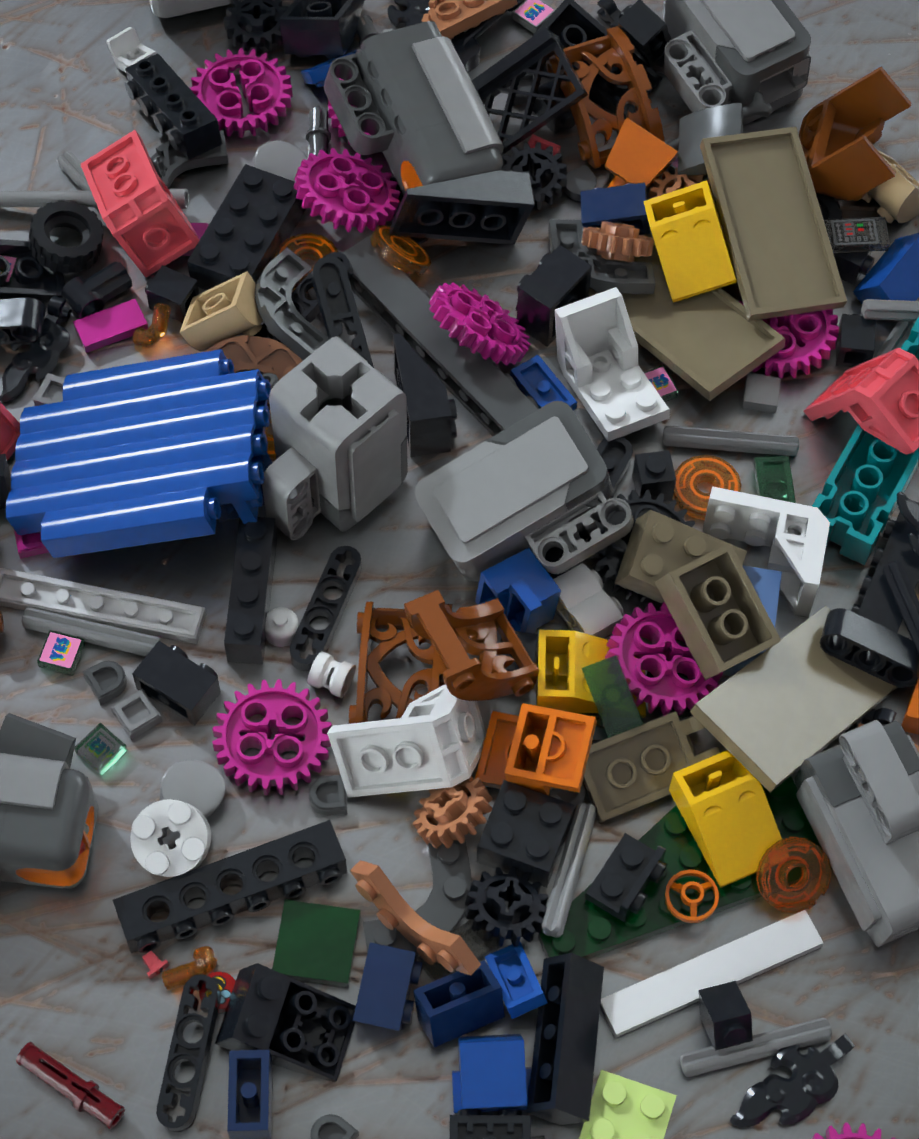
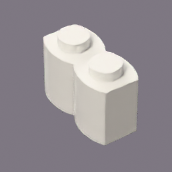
M582 563L553 579L561 589L556 612L566 622L570 631H578L605 638L612 634L616 624H620L624 614L623 608L615 597L610 598L603 591V581L594 569L590 570Z

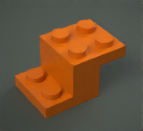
M525 703L521 705L519 716L492 711L475 779L479 778L484 786L500 789L503 780L548 796L551 787L580 793L597 723L596 717Z

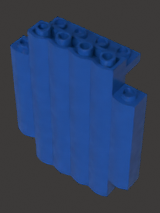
M222 349L67 375L63 383V402L24 408L21 414L20 436L16 442L15 464L11 471V490L6 500V519L18 535L41 532V541L53 558L213 535L216 531V521L221 517L220 505L232 503L243 524L257 522L258 507L263 505V496L260 489V484H263L265 480L263 455L267 454L268 448L265 427H269L270 412L267 406L271 392L269 380L263 378L259 369L235 373L232 360L226 358Z

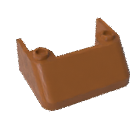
M882 66L819 103L803 118L799 138L816 194L844 201H858L871 189L895 177L896 172L873 144L881 138L885 121L908 109L912 103Z

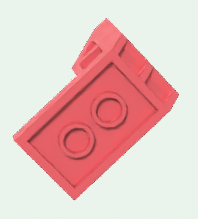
M133 130L80 164L103 221L146 278L158 271L162 265L166 266L197 246L200 241L197 233L168 187L157 174L143 140L136 130Z
M896 348L852 367L841 374L803 412L811 421H814L821 417H825L828 420L840 410L843 413L848 411L864 431L905 455L914 453L919 448V360L915 355L901 348Z

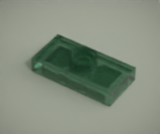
M789 456L755 457L753 465L758 496L796 503Z
M617 654L582 667L608 738L644 724Z

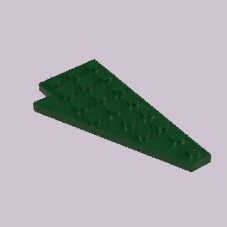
M790 776L771 793L762 785L783 842L800 840L810 844L817 850L821 858L822 875L832 872L828 859L797 799V788L792 777ZM676 805L638 840L655 851L659 845L664 847L666 853L663 862L668 865L658 883L655 884L650 881L644 892L648 894V897L637 915L631 912L625 922L586 900L585 894L591 886L590 884L572 901L563 934L556 938L545 935L542 930L538 934V939L546 958L573 953L582 958L590 959L687 924V922H683L673 916L665 903L666 886L669 880L678 872L690 869L698 870L713 879L719 891L718 905L713 913L715 914L765 896L760 885V871L720 888ZM788 844L785 845V848H799L804 850L806 846L801 844ZM809 848L805 853L798 850L787 851L788 856L798 855L806 861L808 865L806 881L818 877V860ZM791 858L785 860L777 872L780 884L785 887L799 884L804 878V865L798 859ZM777 864L765 868L763 871L764 886L769 894L782 890L774 880V870ZM684 876L675 881V883L683 885L690 881H695L699 884L706 882L696 876ZM712 888L704 892L703 901L697 906V916L704 915L712 908L714 904ZM670 889L669 897L673 907L679 913L690 916V907L681 901L680 893ZM688 889L685 892L689 899L699 898V893L694 889Z

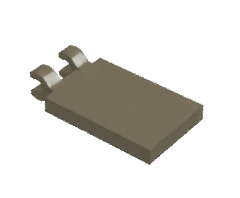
M675 711L592 744L583 782L592 804L596 807L595 811L599 822L606 821L670 795L669 787L674 772L719 754L718 747L696 754L689 734L705 727L694 716L680 721Z

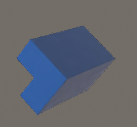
M919 233L894 240L854 289L853 293L861 304L866 299L916 301L918 299Z

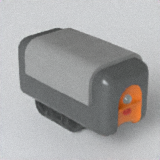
M422 22L371 36L362 42L361 48L357 49L355 54L337 58L330 64L324 81V91L351 147L362 155H370L382 151L403 196L406 189L497 170L502 171L503 158L501 154L504 146L451 40L441 35L435 22Z
M0 753L1 881L60 889L74 888L83 881L86 875L98 816V803L88 777L82 772L69 769L67 762Z

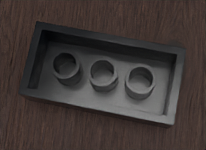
M247 164L244 165L187 261L189 276L197 280L199 288L209 290L248 271L255 284L257 283L268 263L279 254L281 248L288 242L306 208L301 207L303 200L296 199L295 181Z

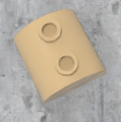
M878 150L894 169L896 175L868 191L862 199L868 203L874 199L880 205L877 213L890 224L895 219L899 223H906L919 215V182L892 157Z
M248 271L192 297L180 329V334L194 349L204 351L216 343L240 333L254 336L261 330L263 320L258 312L255 301L256 284Z

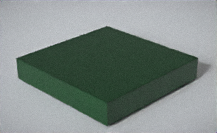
M285 900L272 969L298 981L349 987L361 910Z

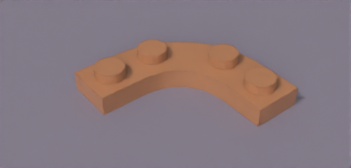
M241 335L231 337L216 343L204 351L222 349L226 358L232 360L235 373L259 369L263 374H276L279 380L302 362V359L284 344L271 338Z
M360 860L350 870L358 882L355 885L358 892L366 900L373 902L379 909L376 915L381 923L390 930L396 928L408 941L417 947L418 954L428 964L433 965L435 962H438L450 972L456 970L470 976L481 966V963L460 935L441 930L420 917L402 898L379 865Z

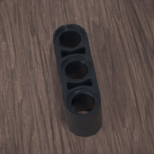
M34 298L0 299V345L32 343L40 340L46 312L44 303Z
M837 608L827 614L820 639V647L825 653L900 688L913 687L917 683L919 678V655L911 639L847 609Z

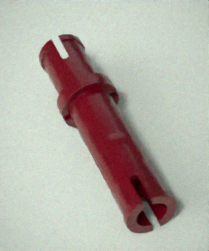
M33 1042L27 1043L19 1052L16 1058L17 1064L23 1066L47 1085L71 1100L76 1110L79 1112L85 1110L105 1124L108 1129L114 1128L121 1120L125 1107L99 1091L97 1083L92 1080L85 1081L62 1063L35 1046Z

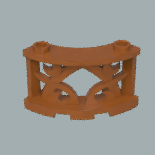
M619 26L607 29L606 36L563 49L571 65L574 64L579 69L575 72L588 94L570 107L580 138L578 151L583 161L586 160L594 169L600 168L602 164L606 163L612 148L599 152L595 135L597 133L603 134L605 144L608 143L612 130L616 131L618 136L625 121L624 106L626 104L634 105L636 113H631L628 110L626 118H629L665 142L658 107L651 108L650 104L652 102L646 92L652 89L643 64L637 65L636 61L633 60L632 53H634L635 48ZM556 54L546 61L549 73L556 74L560 60ZM612 67H618L621 73L616 75L610 71ZM598 73L606 81L617 85H627L629 89L618 103L616 116L601 109L589 99L591 85ZM561 82L560 88L566 98L576 91L572 82ZM589 116L596 120L592 125Z
M439 590L404 604L406 617L414 631L419 636L432 641L448 670L443 672V680L447 689L454 697L467 701H483L511 694L522 696L534 688L539 669L531 660L506 618L504 608L498 598L474 606L460 607L456 613L452 612L449 606L445 604V600ZM497 632L503 640L501 643H497ZM467 653L479 656V661L477 658L470 660ZM501 654H511L513 658ZM515 661L519 669L507 671L505 668Z
M366 601L365 611L358 612L357 634H361L356 705H350L349 724L368 722L369 710L374 704H380L383 707L380 719H384L389 715L392 704L398 709L396 718H401L409 703L424 696L418 694L417 690H415L414 700L409 698L414 687L418 684H423L428 688L426 693L428 694L444 685V682H441V676H443L445 670H448L432 641L419 636L414 631L404 609L374 608V602ZM446 604L452 611L453 604ZM377 629H388V630H387V631H384V632H380V631H378ZM414 639H418L419 646L422 643H429L431 646L428 649H419ZM373 640L379 645L376 648H374L373 651L370 653L371 643ZM406 643L413 657L420 662L433 665V668L423 669L411 675L401 692L387 678L379 664L395 648ZM369 674L377 688L367 692Z

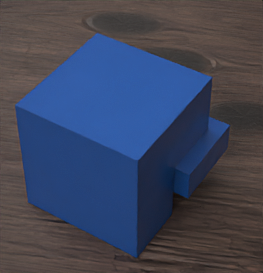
M527 548L481 572L475 602L478 605L498 598L504 608V614L514 631L535 633L538 627L554 619L561 589L530 548Z
M521 1034L458 1037L460 1071H452L454 1113H458L462 1109H478L482 1112L503 1109L527 1110L532 1068L525 1067L524 1039Z

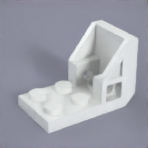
M617 287L554 310L557 359L563 376L608 442L670 418L669 407L639 366L638 344L623 296Z
M712 486L702 532L718 539L729 538L744 541L751 546L770 547L767 569L782 571L779 592L794 615L809 617L820 584L830 522L817 507Z
M444 684L409 703L401 718L331 726L327 734L347 797L350 798L453 787L471 777L481 756L486 730L477 701L461 700L454 697Z

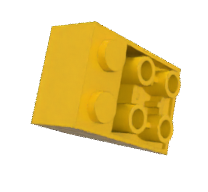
M707 180L643 201L673 303L737 282L715 199Z
M539 629L537 644V667L539 673L536 681V706L578 714L599 713L600 717H646V702H643L639 707H635L637 697L631 695L624 698L625 685L616 687L613 685L618 674H609L607 672L611 663H613L605 659L610 649L606 646L607 639L578 631Z
M728 750L673 773L669 792L720 888L760 871L767 854L774 847L783 843L761 783ZM782 846L779 849H777V851L780 853L786 848L785 846ZM787 851L779 856L774 852L767 860L764 869L777 864L781 859L788 856Z

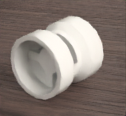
M321 651L311 666L307 683L316 688H328L330 694L343 698L353 681L356 665L346 661L337 662L332 655Z

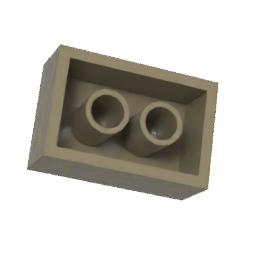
M650 510L635 521L615 584L663 603L664 600L655 581L728 543ZM732 545L743 566L747 551Z
M731 543L655 581L705 680L782 641Z

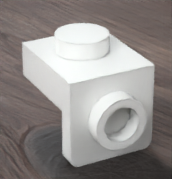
M132 27L126 28L106 41L116 67L125 73V68L142 59L156 55V51L140 43L136 30Z

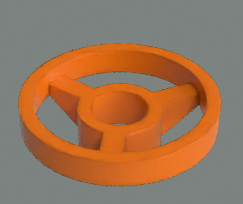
M690 869L678 872L669 880L665 890V903L668 910L677 919L687 923H698L708 919L715 912L719 901V891L713 879L698 870ZM684 876H696L706 881L703 884L695 881L687 882L684 885L675 883L676 880ZM712 888L714 893L712 908L704 915L697 916V906L703 901L704 892ZM670 889L680 893L681 901L690 907V916L679 913L673 907L669 897ZM688 889H694L699 893V898L689 899L685 892Z

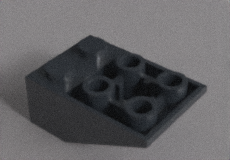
M256 963L239 970L215 1044L231 1051L270 1050L272 1065L336 1082L355 1023L353 1017L356 1006Z

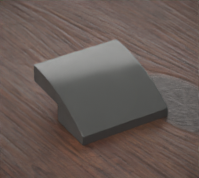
M742 103L714 106L680 118L678 175L707 174L700 143L703 138L741 134L743 132Z
M11 713L5 716L0 729V753L65 761L69 769L71 768L76 742L75 737Z

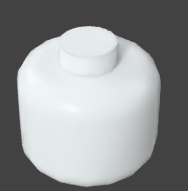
M284 607L274 608L269 611L265 623V634L268 642L278 647L291 645L299 627L297 615L292 610Z

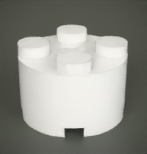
M172 799L160 800L143 809L134 820L130 836L131 848L140 865L150 873L164 877L179 876L195 870L203 862L210 848L211 829L202 812L189 803ZM168 828L172 832L180 833V838L175 840V848H172L170 844L163 843L162 838L167 836L166 830Z

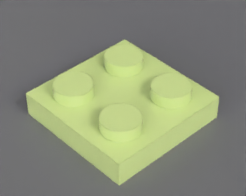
M601 1070L591 1099L589 1121L584 1122L579 1139H664L677 1095Z

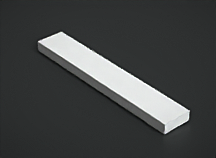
M0 568V606L24 611L26 608L31 607L147 635L193 644L198 642L206 615L205 607Z
M805 909L601 999L600 1008L614 1037L617 1038L699 1002L698 990L732 981L740 984L821 948L823 941Z

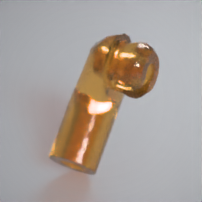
M163 303L155 304L150 327L147 330L141 327L137 328L133 334V343L137 346H142V349L152 348L167 333L171 307Z
M209 946L197 948L193 953L195 961L163 971L162 979L166 989L172 990L184 986L191 977L200 974L207 975L214 971L218 961L214 957V950Z

